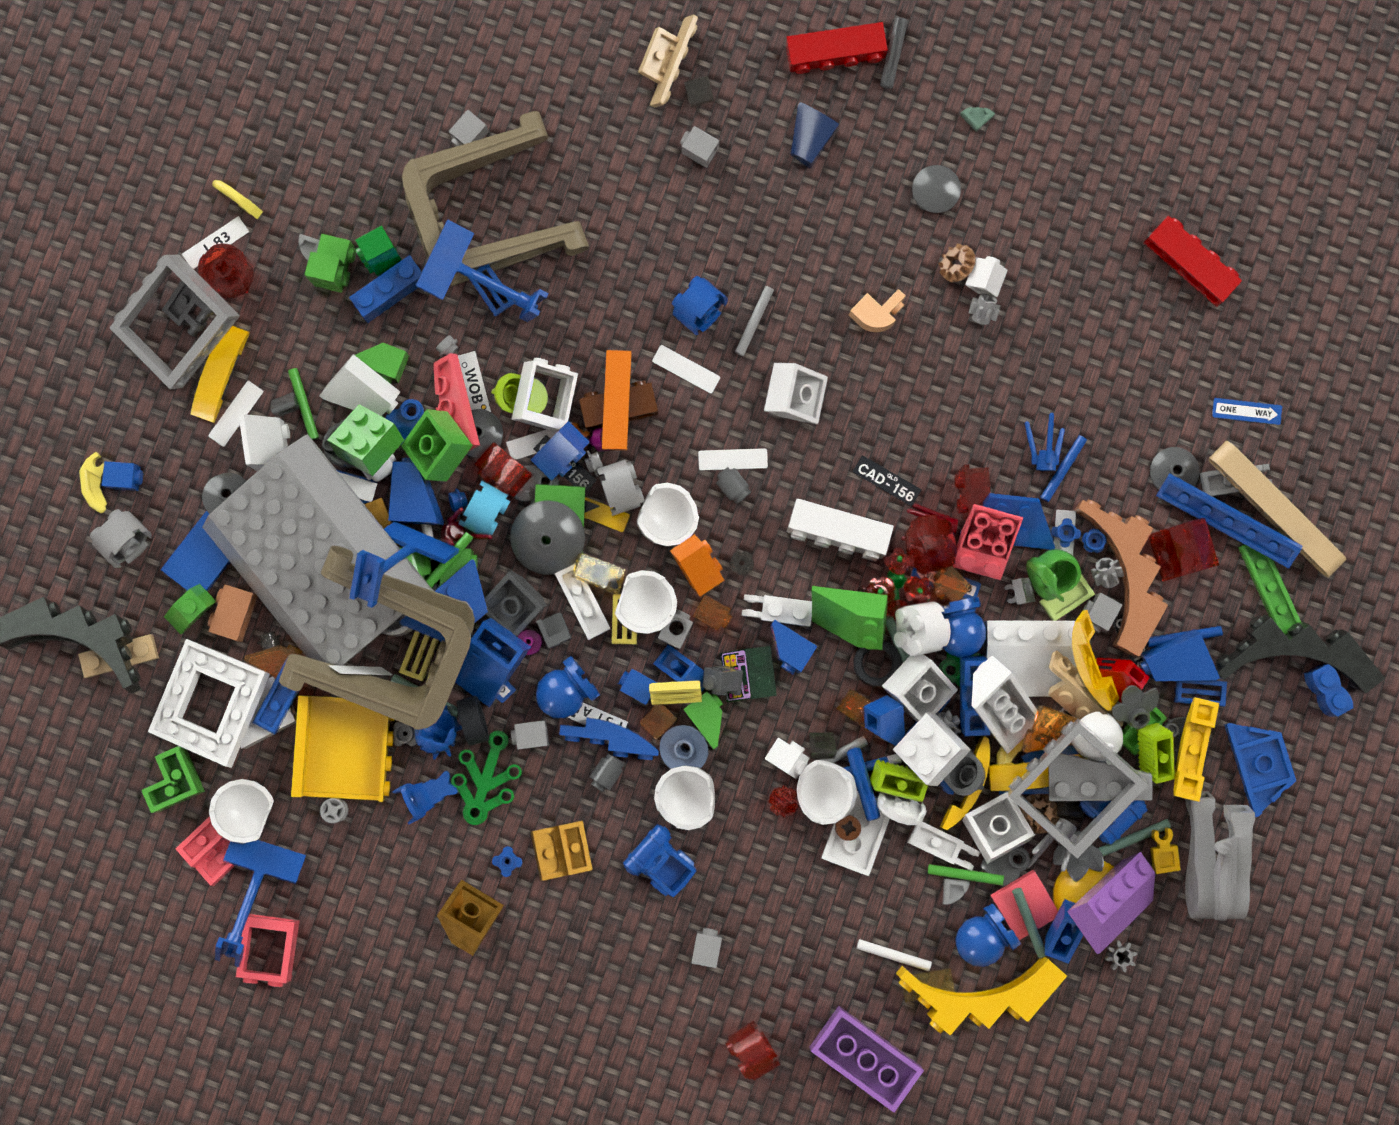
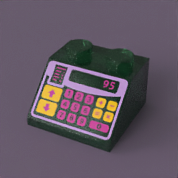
M770 646L720 653L722 666L726 665L743 670L741 695L727 692L726 702L777 696Z

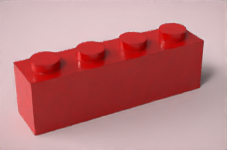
M883 22L786 37L790 72H796L797 74L808 73L810 69L816 68L830 70L836 65L843 64L845 67H851L863 61L877 63L886 58L887 54Z
M1167 216L1145 240L1144 244L1212 304L1218 307L1242 282L1239 274L1233 268L1226 267L1215 252L1208 251L1202 246V242L1197 236L1186 232L1179 220Z

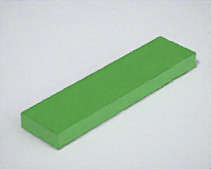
M1245 544L1239 546L1238 549L1269 617L1287 635V630L1298 622L1301 624V620L1274 561Z

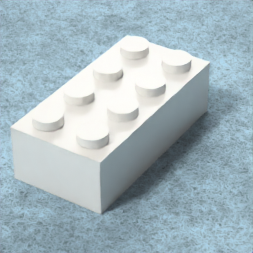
M796 499L787 532L791 533V538L805 541L806 538L815 540V545L829 548L830 545L839 547V552L850 555L858 552L863 554L862 558L876 562L877 559H882L886 555L894 526Z

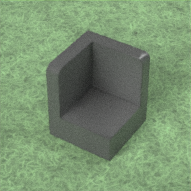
M561 613L536 621L549 649L573 639Z

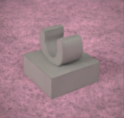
M1029 577L1012 580V584L1004 587L1005 590L1013 589L1015 592L1014 598L1007 600L1008 603H1017L1019 605L1035 602Z

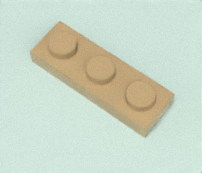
M153 634L132 639L133 642L126 645L132 655V659H130L132 666L159 659ZM93 650L78 654L84 678L113 671L106 661Z

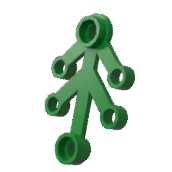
M494 731L489 736L488 743L491 748L483 774H481L474 760L475 755L471 750H463L459 754L460 762L466 765L477 787L474 799L466 785L467 778L464 774H455L451 779V784L458 789L466 804L463 809V816L469 824L479 825L483 823L488 817V811L503 803H511L514 800V792L509 788H505L500 791L499 796L484 802L488 791L511 779H518L522 775L521 767L513 764L507 768V771L492 778L500 751L509 744V737L503 731ZM496 736H501L503 739L502 744L499 746L494 743ZM465 752L471 754L469 762H465L462 758ZM512 767L518 768V776L513 777L510 775ZM457 776H461L464 780L461 786L455 784ZM508 791L511 793L509 801H505L502 798L503 792ZM473 808L479 809L480 814L478 817L471 815Z

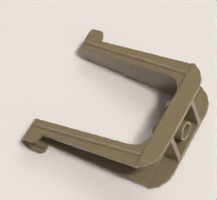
M539 111L521 115L520 128L411 159L407 163L402 175L405 198L427 260L444 227L443 222H437L439 220V212L435 200H429L428 198L432 189L444 182L546 141L549 137ZM580 221L467 249L462 263L474 270L489 264L493 271H497L560 247H564L565 253L568 256H574L589 249V244ZM487 270L482 272L484 275L488 274ZM456 272L450 286H456L469 281V278Z
M331 546L321 570L322 576L351 590L355 564L351 563L353 552L340 546ZM383 574L377 602L436 629L445 638V641L442 640L439 645L435 662H432L428 672L426 684L420 687H410L371 675L340 674L329 666L332 664L297 654H290L288 656L279 682L284 687L293 691L301 690L305 682L414 727L416 730L425 729L435 724L444 710L470 647L471 634L475 622L474 613L466 601H460Z

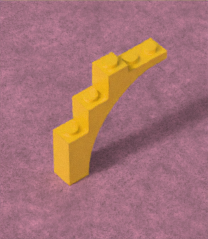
M1046 957L1039 958L1030 969L1011 982L997 988L979 992H952L931 987L920 982L903 966L896 972L901 978L898 983L909 993L912 990L920 995L917 1000L927 1009L932 1006L927 1013L932 1019L929 1024L940 1034L945 1031L949 1035L955 1031L969 1013L971 1014L968 1018L980 1027L984 1024L988 1029L1006 1009L1017 1020L1022 1017L1028 1022L1067 977L1065 973Z

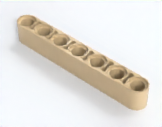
M1225 441L1210 456L1209 462L1282 535L1303 546L1300 553L1320 573L1330 577L1346 561V557L1232 443Z

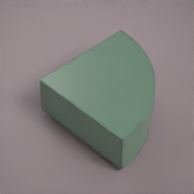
M969 107L960 113V116L976 132L995 115L990 109Z

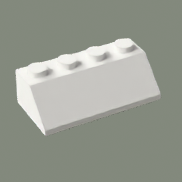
M993 656L983 662L973 673L972 707L1003 750L1008 754L1043 718L1013 673Z

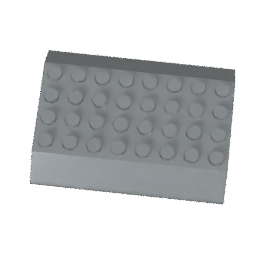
M308 434L277 453L211 512L203 525V529L308 658L332 665L345 666L349 660L404 615L378 602L371 608L367 606L368 601L357 597L355 600L349 598L350 589L322 576L321 570L331 546H340L353 552L351 563L353 564L356 563L357 553L362 550L386 560L400 549ZM407 557L384 573L385 575L433 591Z

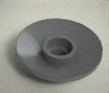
M471 410L475 427L482 429V434L478 436L480 446L470 450L466 455L474 458L490 456L502 443V424L493 413L487 410Z
M1170 447L1160 451L1154 457L1150 466V477L1158 490L1169 473L1195 487L1199 479L1200 470L1196 458L1189 451L1180 447ZM1174 466H1178L1181 469L1179 475L1173 472Z
M222 473L210 479L202 493V501L206 511L209 514L227 499L222 497L224 491H230L232 495L246 480L234 473Z

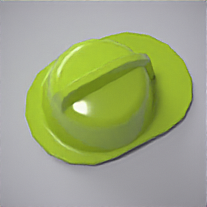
M508 373L502 376L495 388L491 390L498 406L512 414L521 378L519 374ZM534 378L527 410L541 413L548 402V393L545 386Z

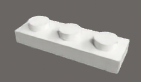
M575 563L555 573L584 633L588 640H591L611 628L586 579L578 576L582 571L578 569V564Z

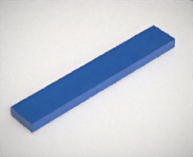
M1170 473L1156 495L1287 568H1290L1302 550L1303 546Z

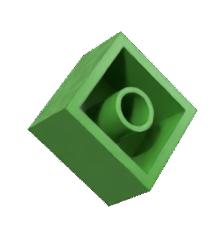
M358 404L327 441L339 458L373 477L402 444L404 439L393 422Z
M426 409L401 445L425 480L446 482L473 446L447 411Z

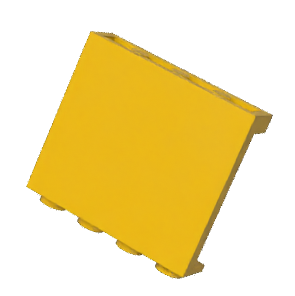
M298 696L291 797L309 796L378 800L383 802L385 796L390 794V781H386V773L391 771L392 756H388V746H393L394 731L389 730L390 721H394V719L341 697Z

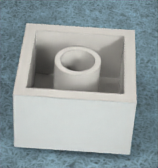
M910 655L882 685L894 700L903 705L907 715L917 722L926 713L936 714L958 690L936 664L925 655Z
M926 713L893 750L926 785L938 786L971 749L936 714Z
M1008 792L965 814L962 819L987 864L1029 842L1035 836L1018 805L1008 796Z

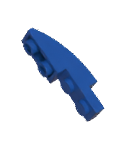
M587 717L586 727L560 725L559 735H564L566 741L580 742V737L590 738L589 743L604 745L605 740H609L608 751H614L613 756L628 757V753L638 754V759L653 760V756L659 755V750L648 740L628 728L609 721Z

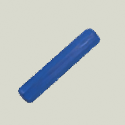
M852 748L847 751V756L866 820H877L880 818V812L861 749Z

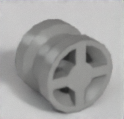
M330 798L323 802L320 813L326 822L337 823L347 817L349 808L343 799Z

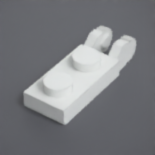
M744 595L745 601L763 603L762 612L751 609L742 610V616L761 618L763 621L770 622L776 620L780 623L807 627L811 625L812 601L764 595V597Z
M924 822L915 825L908 839V843L949 863H956L971 871L974 866L970 862L957 858L960 850L963 849L973 856L979 857L980 851L964 844V841Z

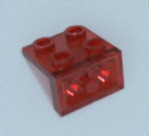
M964 464L958 470V473L955 474V488L960 490V499H957L956 502L958 514L962 513V519L968 518L974 504L982 506L985 498L991 493L989 467L969 469V464Z

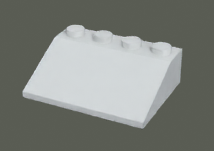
M985 621L986 640L983 644V655L988 659L993 656L1010 670L1028 697H1050L1048 695L1050 687L1062 681L1049 669L1052 653L1057 650L1076 666L1072 650V631L1075 621Z

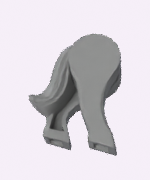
M1202 791L1200 802L1185 799L1191 823L1190 850L1185 880L1188 913L1191 918H1214L1220 921L1244 919L1247 916L1250 902V871L1255 812L1248 805H1224V817L1229 829V838L1215 843L1212 816L1216 809L1215 798L1209 791ZM1215 850L1218 852L1217 861H1216V852H1215Z

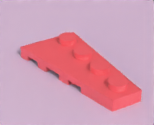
M450 353L434 362L435 394L439 395V404L436 410L447 411L473 445L470 449L472 450L480 446L458 355Z

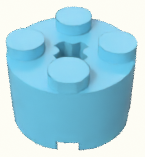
M481 481L479 485L484 488L481 492L475 491L463 514L467 519L465 522L460 520L459 525L476 534L493 535L498 525L495 519L499 512L504 514L510 501L506 499L508 494Z

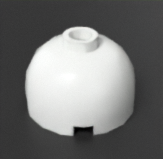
M1093 712L1080 719L1116 753L1120 751L1123 744V732L1118 722L1110 713ZM1080 733L1071 742L1084 759L1100 762L1108 760Z

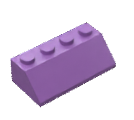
M1141 852L1121 860L1067 911L1097 954L1101 953L1153 901L1155 872Z

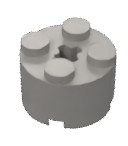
M622 460L597 468L599 475L604 474L599 478L610 508H612L610 509L612 516L641 507L640 503L645 502L641 488H639V485H634L633 479H636L637 476L631 461L626 462V460Z
M119 509L110 513L108 520L90 534L93 547L114 568L122 567L120 563L124 561L129 564L140 556L148 546L146 542L147 537L151 538L152 536L151 532L131 512H121Z

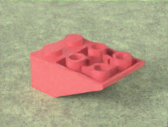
M974 504L959 536L954 551L953 567L1001 580L1023 517Z

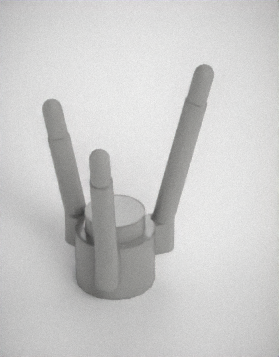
M1060 818L1055 826L1073 842L1077 837L1074 834L1077 830L1076 826L1068 820ZM1048 833L1033 849L1032 853L1034 855L1030 859L1027 869L1037 861L1053 840L1058 842L1051 834ZM1067 849L1061 866V871L1063 872L1066 870L1071 856Z

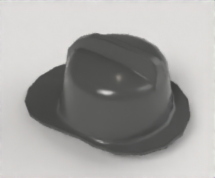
M970 750L943 780L957 795L967 796L984 788L983 784L986 773L981 762Z

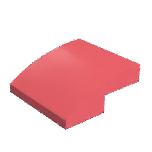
M210 816L176 848L191 867H195L210 886H215L236 866L223 861L230 841L217 833L211 824Z
M1034 870L990 895L997 909L1005 918L1004 920L1010 931L1013 930L1019 940L1029 934L1012 891L1014 889L1022 888L1037 929L1053 921L1058 913L1052 899Z

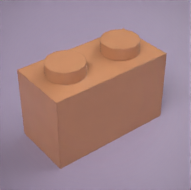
M224 584L223 589L221 588L218 591L216 603H218L216 611L212 612L209 617L208 626L210 628L208 632L243 642L258 596Z

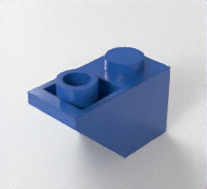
M886 695L864 706L865 728L895 746L905 737L904 708L901 703Z

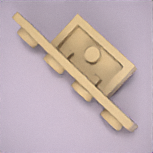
M694 14L684 18L677 37L660 27L655 28L638 71L641 75L658 83L650 106L654 108L666 104L670 98L671 91L669 90L672 82L679 75V64L687 55V44L697 30L696 22L698 17Z
M1054 651L1051 656L1049 669L1062 681L1050 687L1048 695L1079 720L1093 712L1110 713L1113 716L1112 710L1107 711L1088 691L1077 667L1060 652ZM1116 720L1120 727H1122L1123 721Z

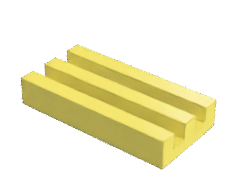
M613 594L612 644L637 645V633L632 631V639H627V628L623 625L622 639H617L618 619L615 612L621 594Z
M415 631L399 673L424 681L439 641L433 638L418 675L416 671L430 636L424 635L412 669L408 671L407 667L421 634Z
M700 681L649 684L652 705L702 702Z

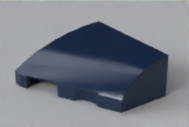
M800 102L797 108L791 156L811 168L839 127V124L818 110Z

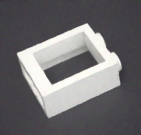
M534 358L533 361L524 362L512 420L558 432L568 422L578 373L571 372L570 367L556 364L555 367L548 365V361L541 358ZM535 372L561 379L553 417L527 410Z

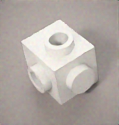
M987 256L986 259L976 257L975 266L969 274L965 285L978 294H989L993 297H998L1008 270L1000 265V260L994 257Z
M780 738L776 740L765 757L767 761L795 779L801 775L804 768L808 765L807 762L810 758L803 754L805 750L794 741L789 745Z

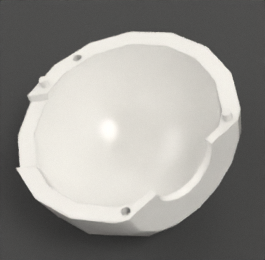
M671 483L656 484L651 488L645 498V502H643L637 517V526L643 536L655 544L663 546L681 544L690 538L697 529L699 516L696 504L691 498L690 493L681 486Z
M641 570L630 573L626 576L615 615L624 627L635 633L650 634L660 631L671 622L676 613L677 599L674 589L665 577L656 572Z
M815 760L804 768L797 784V798L803 813L813 822L822 825L836 823L848 816L855 806L857 788L855 779L849 771L824 760Z
M681 766L672 768L662 775L656 785L654 800L657 811L676 828L691 830L702 827L712 819L714 814L715 791L711 776L698 767Z
M244 779L230 781L220 787L211 799L209 809L211 824L220 836L230 842L244 844L256 841L260 838L273 805V797L265 787L255 781Z

